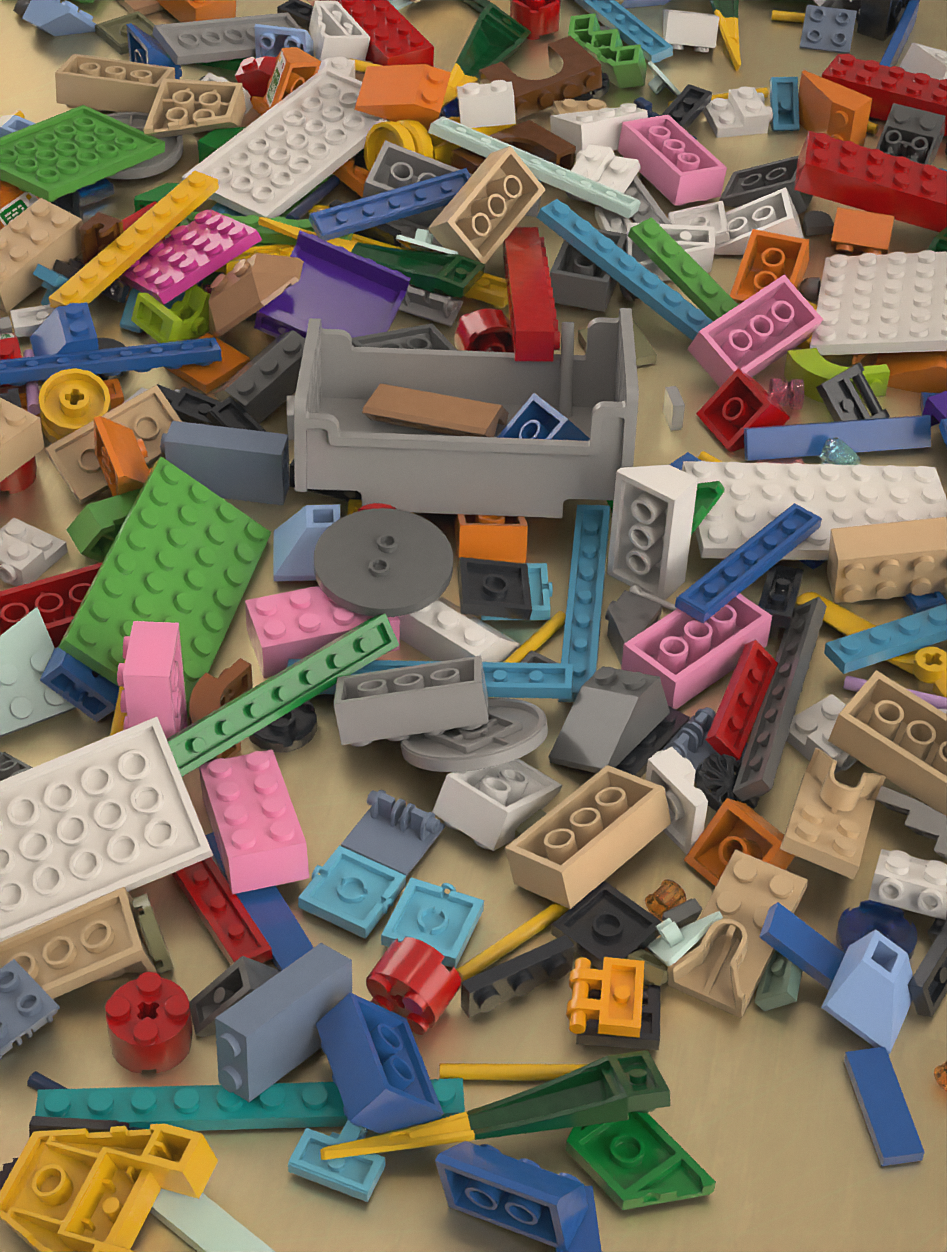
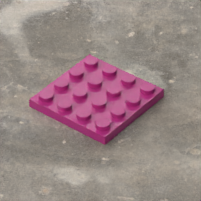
M204 210L194 217L195 220L188 225H182L172 230L171 236L154 245L119 278L142 293H149L161 304L165 305L260 242L262 238L257 229L214 210Z

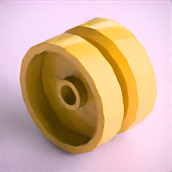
M407 119L396 122H380L373 125L367 133L364 145V158L369 172L385 140L433 159L431 137L427 129L418 121Z
M77 368L61 370L51 375L42 385L39 394L42 432L48 441L53 444L92 422L94 417L108 413L111 410L109 389L103 380L90 371Z

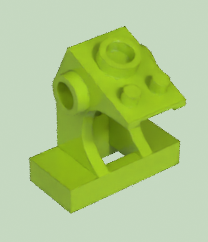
M195 284L186 290L182 301L175 302L171 309H168L149 293H138L131 321L158 343L196 339L209 332V298L211 294Z

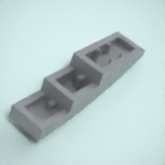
M881 786L876 800L887 809L908 815L904 825L918 835L936 840L937 843L934 851L947 860V816L912 797Z

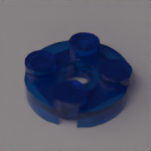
M867 900L860 902V906L849 911V907L843 911L836 930V943L841 951L846 953L851 944L876 929L907 952L910 961L917 943V930L913 922L910 925L903 918L905 912L900 908Z

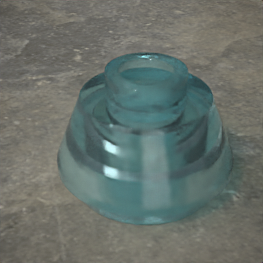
M837 437L826 440L819 456L823 465H858L861 463L859 456Z

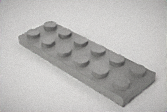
M287 12L154 25L152 34L176 65H187L256 57L255 24L295 29L301 28Z

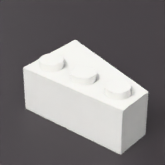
M634 103L621 104L618 108H602L592 111L550 115L551 132L575 145V155L579 151H585L589 144L617 150L622 123L648 118L647 110L637 108V105Z
M628 222L626 253L634 257L638 263L651 273L657 275L661 281L671 280L628 237L630 228L639 224ZM659 224L707 273L711 272L715 250L714 226Z

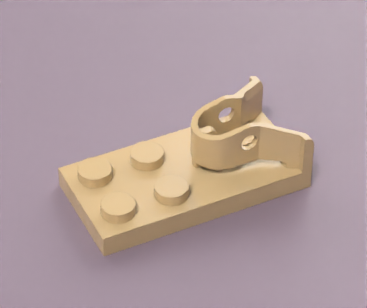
M157 385L102 415L104 418L132 429L136 440H143L148 457L144 458L147 466L156 462L161 456H165V453H161L160 450L161 438L163 433H168L172 421L182 422ZM94 420L45 448L47 456L80 505L109 489L95 455Z
M815 748L801 780L780 849L854 880L860 866L875 800L886 776L863 772L857 787L853 788L836 781L834 771L837 761L832 759L823 750Z
M735 849L699 919L717 911L721 912L723 918L714 922L697 943L673 965L668 966V986L742 1018L775 952L773 947L759 937L769 907L779 902L794 914L807 888L808 880Z
M125 887L0 942V968L15 959L52 999L93 981L110 980L120 977L124 973L156 972L155 965L146 952L137 921L139 909H134L133 899Z

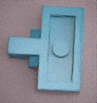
M347 1120L341 1134L332 1132L330 1136L306 1127L288 1161V1172L368 1202L386 1165L385 1157L375 1153L321 1160L320 1149L365 1138L368 1129L362 1126H355Z

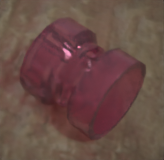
M771 378L768 394L780 407L789 406L792 410H801L804 402L803 379H792L790 382H785L781 378Z

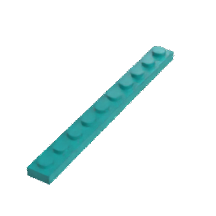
M463 1078L430 1079L444 1113L439 1119L465 1112ZM334 1082L274 1083L250 1102L234 1092L227 1091L222 1085L38 1090L35 1116L116 1120L129 1123V1128L138 1127L150 1129V1124H168L191 1131L344 1127L348 1120L343 1111L344 1104L339 1089Z

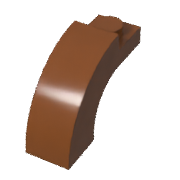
M240 658L231 667L224 669L218 678L205 673L199 679L190 696V725L253 688L251 663ZM241 741L207 762L220 758L234 757L241 751Z

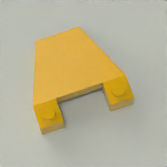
M150 1124V1129L128 1130L126 1126L111 1127L110 1132L89 1133L86 1128L35 1131L30 1136L0 1190V1219L36 1252H136L130 1249L161 1188L199 1199L218 1159L202 1133L168 1124Z

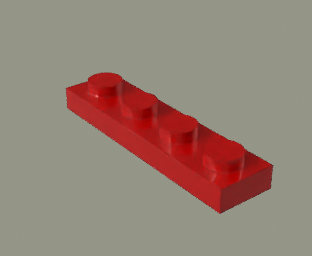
M756 639L745 644L705 739L719 755L733 756L736 758V761L742 755L778 665V662Z
M212 857L172 873L230 965L242 956L260 963L273 959L271 946L237 895L232 894L229 883Z

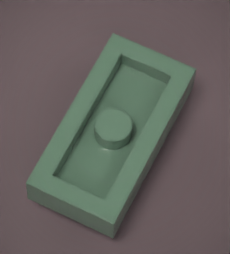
M775 950L758 984L755 1003L765 1012L796 1002L803 970Z

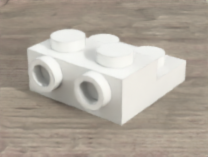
M747 86L740 87L739 89H729L728 99L715 98L703 110L717 138L768 133L769 122H772L773 118L772 108L770 106L765 107L764 94L762 92L757 93L754 87Z
M589 144L585 151L577 153L576 163L570 171L624 193L641 169V166L637 159L615 156L610 147ZM566 192L569 199L589 202Z
M11 519L0 529V579L5 583L15 586L34 582L68 552L67 542L21 520Z
M831 694L793 716L786 741L809 761L815 748L823 750L832 759L837 761L835 774L840 770L849 769L857 759L828 741L838 714L846 706L836 696Z
M670 747L664 751L656 752L648 759L645 780L664 787L671 824L663 832L687 855L704 831L708 800L699 788L694 787L696 770L687 758H683L673 747Z
M881 849L868 900L946 920L947 864L938 860L927 861L915 858L900 850L889 851Z

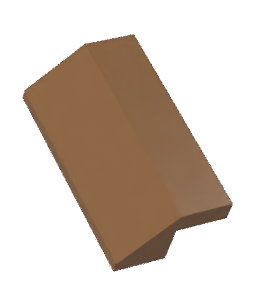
M381 383L366 402L362 411L372 421L453 436L494 437L497 424L506 425L509 415L502 405Z

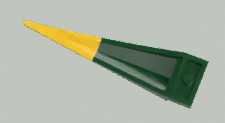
M710 0L714 14L719 16L718 25L734 68L737 71L741 66L738 36L739 0Z
M490 2L476 20L451 71L442 108L457 97V86H463L472 82L476 83L480 80V69L501 61L504 62L514 55L526 41L531 31Z
M259 217L258 220L259 225L297 239L300 230L316 235L315 232L268 218ZM341 238L326 241L333 245L344 247L363 258H369L386 268L401 272L403 275L411 278L409 283L411 285L437 294H442L444 291L446 295L462 298L483 276L486 265L459 254L389 248Z
M648 1050L608 1055L539 1086L463 1113L395 1132L324 1147L320 1149L321 1160L628 1120V1112L649 1113L656 1108L671 1106L670 1090Z

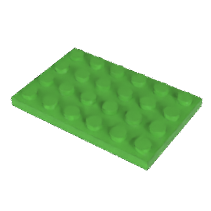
M81 105L0 137V181L8 182L18 187L21 191L29 192L48 202H52L61 196L74 193L82 187L95 184L96 181L113 176L119 171L132 168L140 162L150 160L154 156L164 153L165 141L151 135L147 136L143 131L85 105Z

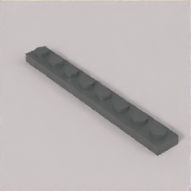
M816 597L796 607L790 628H785L775 659L778 665L758 712L733 789V793L741 802L754 796L765 795L774 785L775 775L781 761L782 752L789 735L788 732L796 712L795 709L803 689L802 686L809 669V663L827 607L820 597Z

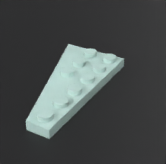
M38 607L0 636V737L76 709L74 705L40 681L55 648Z

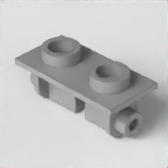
M409 284L407 294L399 311L452 327L463 301L452 296L432 293Z

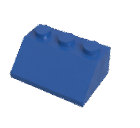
M348 993L316 1023L322 1041L321 1048L327 1055L333 1072L332 1080L338 1087L344 1104V1114L353 1125L362 1126L380 1134L437 1120L444 1114L407 1018L353 993Z
M464 1141L440 1152L435 1159L448 1207L566 1252L589 1208L585 1185L576 1177L568 1173L556 1174L547 1171L534 1161L526 1158L517 1160L506 1156L488 1144L479 1146Z

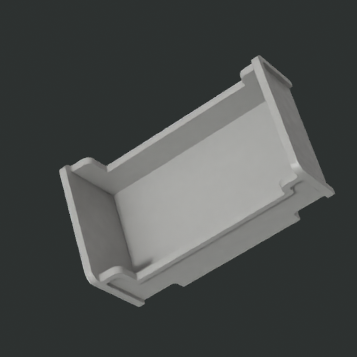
M620 308L618 318L598 317L591 320L587 327L586 354L574 355L572 417L568 419L590 438L589 441L497 438L533 393L537 394L559 412L561 354H554L553 362L515 361L514 353L354 347L352 346L350 334L345 330L323 329L321 319L310 318L294 399L295 491L307 492V489L358 491L362 495V506L372 503H383L391 505L397 510L415 513L562 518L563 503L567 499L614 500L616 471L624 467H633L639 386L632 309ZM381 383L502 405L509 415L506 425L497 424L494 437L453 436L372 421L362 411L366 402Z

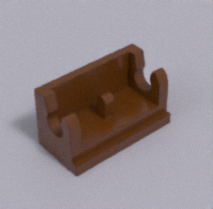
M97 212L79 228L83 263H89L124 232L121 219Z

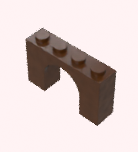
M568 36L548 44L549 67L557 73L552 77L541 80L524 79L514 74L502 61L480 69L479 74L480 84H490L496 80L512 82L515 118L518 120L552 107L554 101L572 99L602 87L601 64L577 41Z
M526 120L489 135L565 169L571 170L573 168L576 146L531 120ZM460 147L452 150L450 166L460 170L467 168L470 174H474L486 157Z

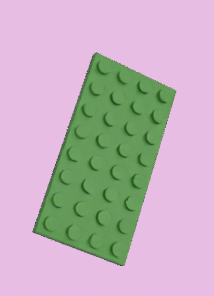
M161 456L149 473L67 629L59 648L118 686L119 663H125L123 658V640L125 636L131 635L133 621L179 623L188 719L191 693L199 679L205 673H208L271 535V531Z

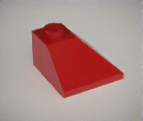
M263 56L256 59L249 57L240 63L235 78L238 83H242L243 88L250 94V101L253 96L264 97L266 95L267 85L273 75L277 57Z

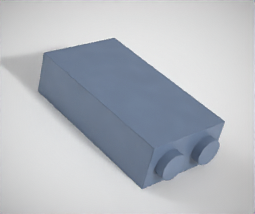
M172 421L168 433H163L160 450L161 453H165L166 460L221 498L284 505L290 487L288 434Z
M320 943L215 1018L219 1084L227 1091L234 1092L250 1102L321 1048L322 1041L316 1023L348 993H352V960Z

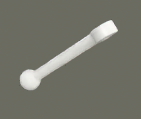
M633 585L629 589V592L660 603L662 607L671 611L677 609L675 604L642 591L638 585Z

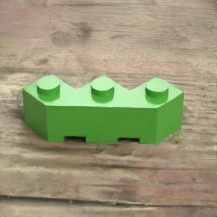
M595 13L571 16L568 36L577 41L601 64L602 73H606L609 76L611 83L618 88L645 86L647 65L640 44L623 46L618 29L601 30Z
M142 488L87 504L66 529L80 554L98 562L104 561Z

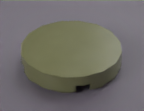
M147 893L133 898L134 909L143 908V910L139 911V924L150 955L154 958L155 962L162 960L155 963L157 972L163 974L173 970L174 967Z

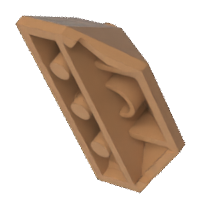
M256 253L247 260H240L233 270L226 275L220 274L211 284L212 291L209 298V334L216 338L222 336L282 294L286 288L298 282L304 262L296 257Z

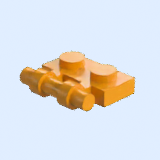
M584 957L577 958L574 969L569 975V987L572 989V999L568 1001L566 1016L570 1020L569 1030L575 1034L584 1033L586 1022L589 1019L599 1020L598 1034L639 1038L645 961L604 957L603 970L591 969V961ZM592 989L601 990L600 1000L588 999L589 991Z

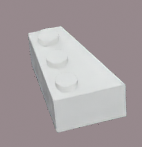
M315 1L309 32L313 39L316 58L323 60L329 57L341 56L346 59L351 58L365 61L370 36L338 1Z

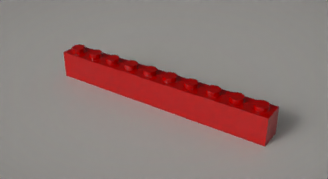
M515 227L503 242V261L515 361L553 362L554 350H560V331H558V320H556V308L553 287H551V276H549L548 257L546 256V247H544V237H539L538 227Z

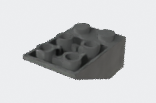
M893 103L876 149L893 156L906 157L920 164L931 165L945 134V116Z

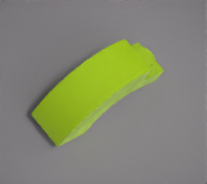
M817 348L788 350L784 377L801 394L824 403L816 387L850 367L839 366L827 361L820 355ZM887 364L863 366V374L875 396H886L890 376ZM850 378V381L852 382V384H853V386H854L856 392L858 393L860 399H862V397H861V395H860V393H859L857 387L855 386V384H854L852 378Z

